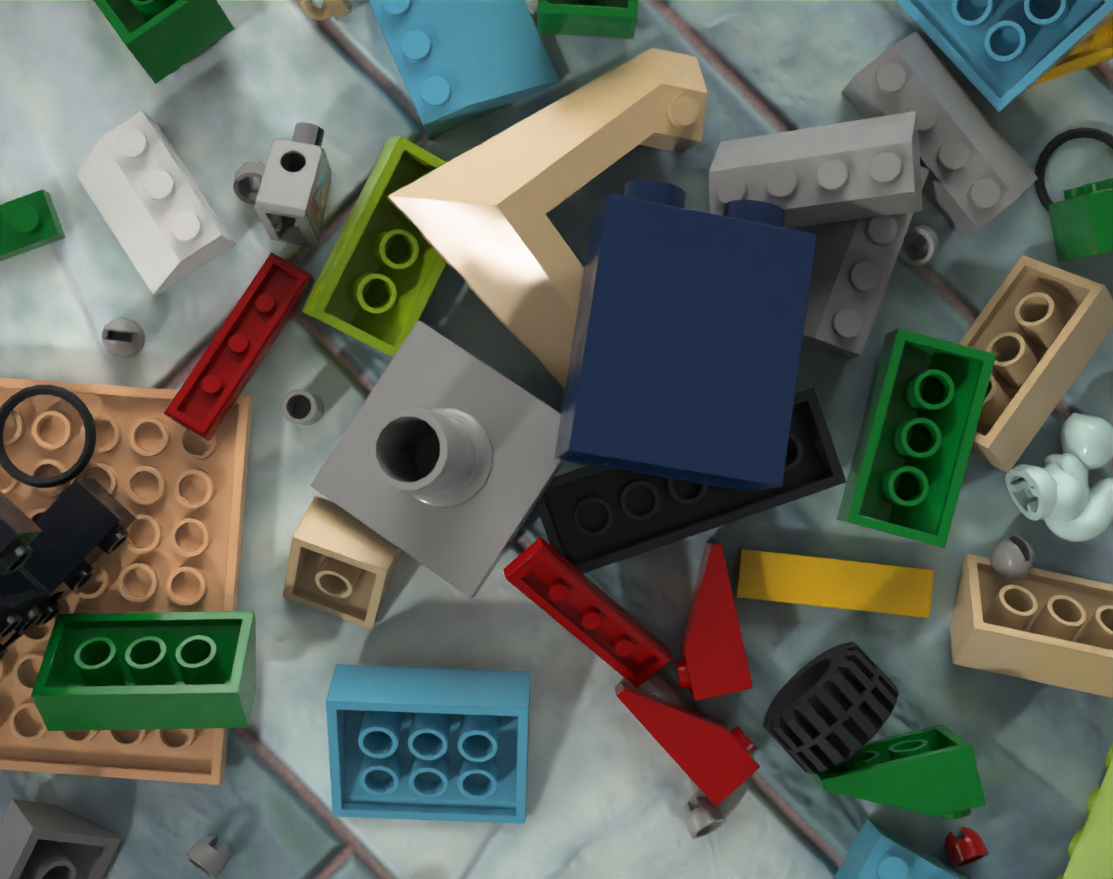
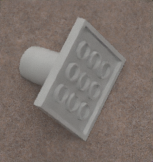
M418 320L310 486L469 598H473L477 595L564 463V460L554 459L561 413Z

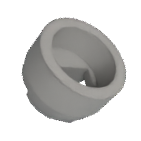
M246 162L238 169L233 188L239 199L249 204H255L259 187H253V177L259 178L261 184L266 167L265 164L262 162Z
M927 224L911 225L908 227L898 255L907 264L922 265L936 254L939 247V236ZM923 235L928 242L915 252L910 245Z
M116 318L103 328L102 343L113 355L131 357L140 352L144 346V331L133 320ZM113 331L132 333L131 342L112 340Z
M1018 536L1003 539L991 554L993 568L1000 575L1008 579L1023 578L1033 566L1035 559V550L1031 543Z
M707 796L696 797L698 808H695L691 802L685 805L683 813L684 822L692 839L708 835L726 822L720 807H716Z
M206 836L197 841L185 857L205 875L212 879H217L229 861L230 851L225 842L215 850L213 847L218 837Z

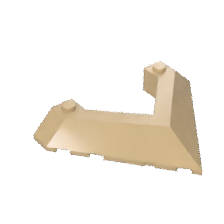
M650 48L387 196L388 200L400 212L402 211L422 232V237L451 268L454 267L467 281L468 287L513 336L535 355L543 364L542 367L564 391L584 267L546 214L638 145L683 153L702 142L708 92L698 59L695 56Z

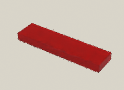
M271 252L164 414L181 426L210 441L314 283L313 276Z
M541 537L503 569L506 580L636 688L673 659L670 649Z

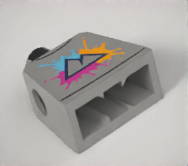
M305 122L297 123L292 141L275 139L272 143L254 209L271 240L318 248L332 171L325 151L321 148L324 130L317 125Z

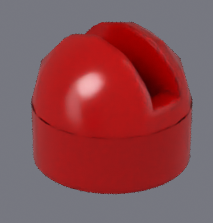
M961 827L965 838L959 840L956 839L952 831L945 837L944 849L952 868L971 864L989 854L982 838L973 829Z

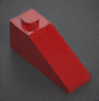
M717 540L708 541L705 544L680 643L683 659L674 660L680 688H689L695 701L753 688L722 544Z
M622 681L615 687L616 696L716 807L760 768L752 755L757 747L739 726L730 731L719 719Z

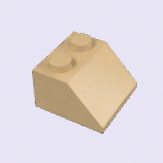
M314 496L292 537L282 597L373 630L397 566L401 549L334 502Z

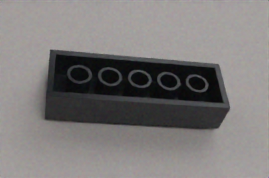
M810 388L795 393L782 487L757 492H746L587 465L555 476L536 506L550 546L584 574L835 487L847 481L815 390Z

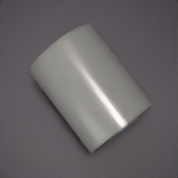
M293 390L282 401L283 415L292 423L312 425L319 421L323 415V402L314 393L304 390ZM307 397L311 403V411L305 418L300 419L295 412V406L299 399Z

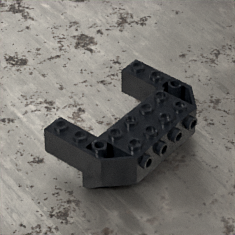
M94 478L75 479L35 523L0 491V660L7 653V648L34 626L41 628L51 621L61 610L62 606L58 601L69 589L76 591L81 588L94 575L96 571L92 567L94 562L104 552L107 555L113 553L129 537L130 533L126 528L136 517Z

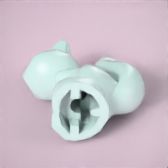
M1073 413L1061 427L1060 441L1063 454L1054 453L1048 455L1044 459V468L1026 464L1013 466L1010 472L1006 474L1005 481L1015 505L1028 519L1033 521L1043 519L1047 527L1058 537L1070 542H1083L1102 534L1113 520V477L1101 479L1090 487L1088 483L1089 470L1103 467L1113 459V426L1097 416Z

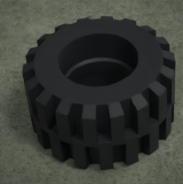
M844 643L818 655L783 686L767 710L763 727L805 773L816 774L844 762L876 735L889 718L897 702L899 690L856 643Z

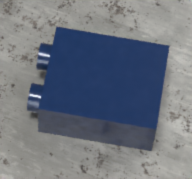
M633 180L625 183L623 195L608 194L591 222L554 459L746 492H757L782 487L817 234L784 228L786 212L783 208L772 203L757 200L729 201L724 205L722 216L685 209L686 193L683 189L673 184L655 180Z

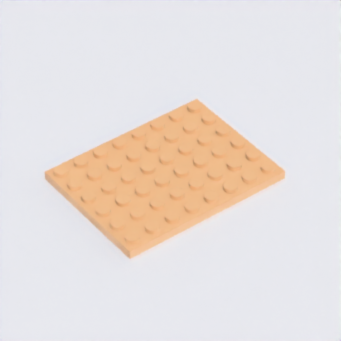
M0 377V408L12 395L24 388L35 385H54L65 388L78 396L89 409L96 427V444L93 456L86 468L77 477L63 485L52 488H36L12 478L0 465V491L35 523L75 479L94 478L136 517L126 528L130 533L126 541L113 553L107 555L104 552L92 565L96 569L94 575L78 590L72 591L69 589L58 601L62 606L58 614L237 611L253 396L240 394L211 440L207 441L164 414L179 390ZM36 395L20 402L10 412L3 429V444L9 459L19 470L30 476L50 478L66 472L78 461L85 445V427L78 411L69 402L53 395ZM57 615L41 628L34 626L9 646L7 653L0 660L1 770L220 785L225 780L228 728L48 731L31 694Z

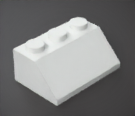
M142 110L102 135L76 174L146 285L155 296L236 245L161 127Z

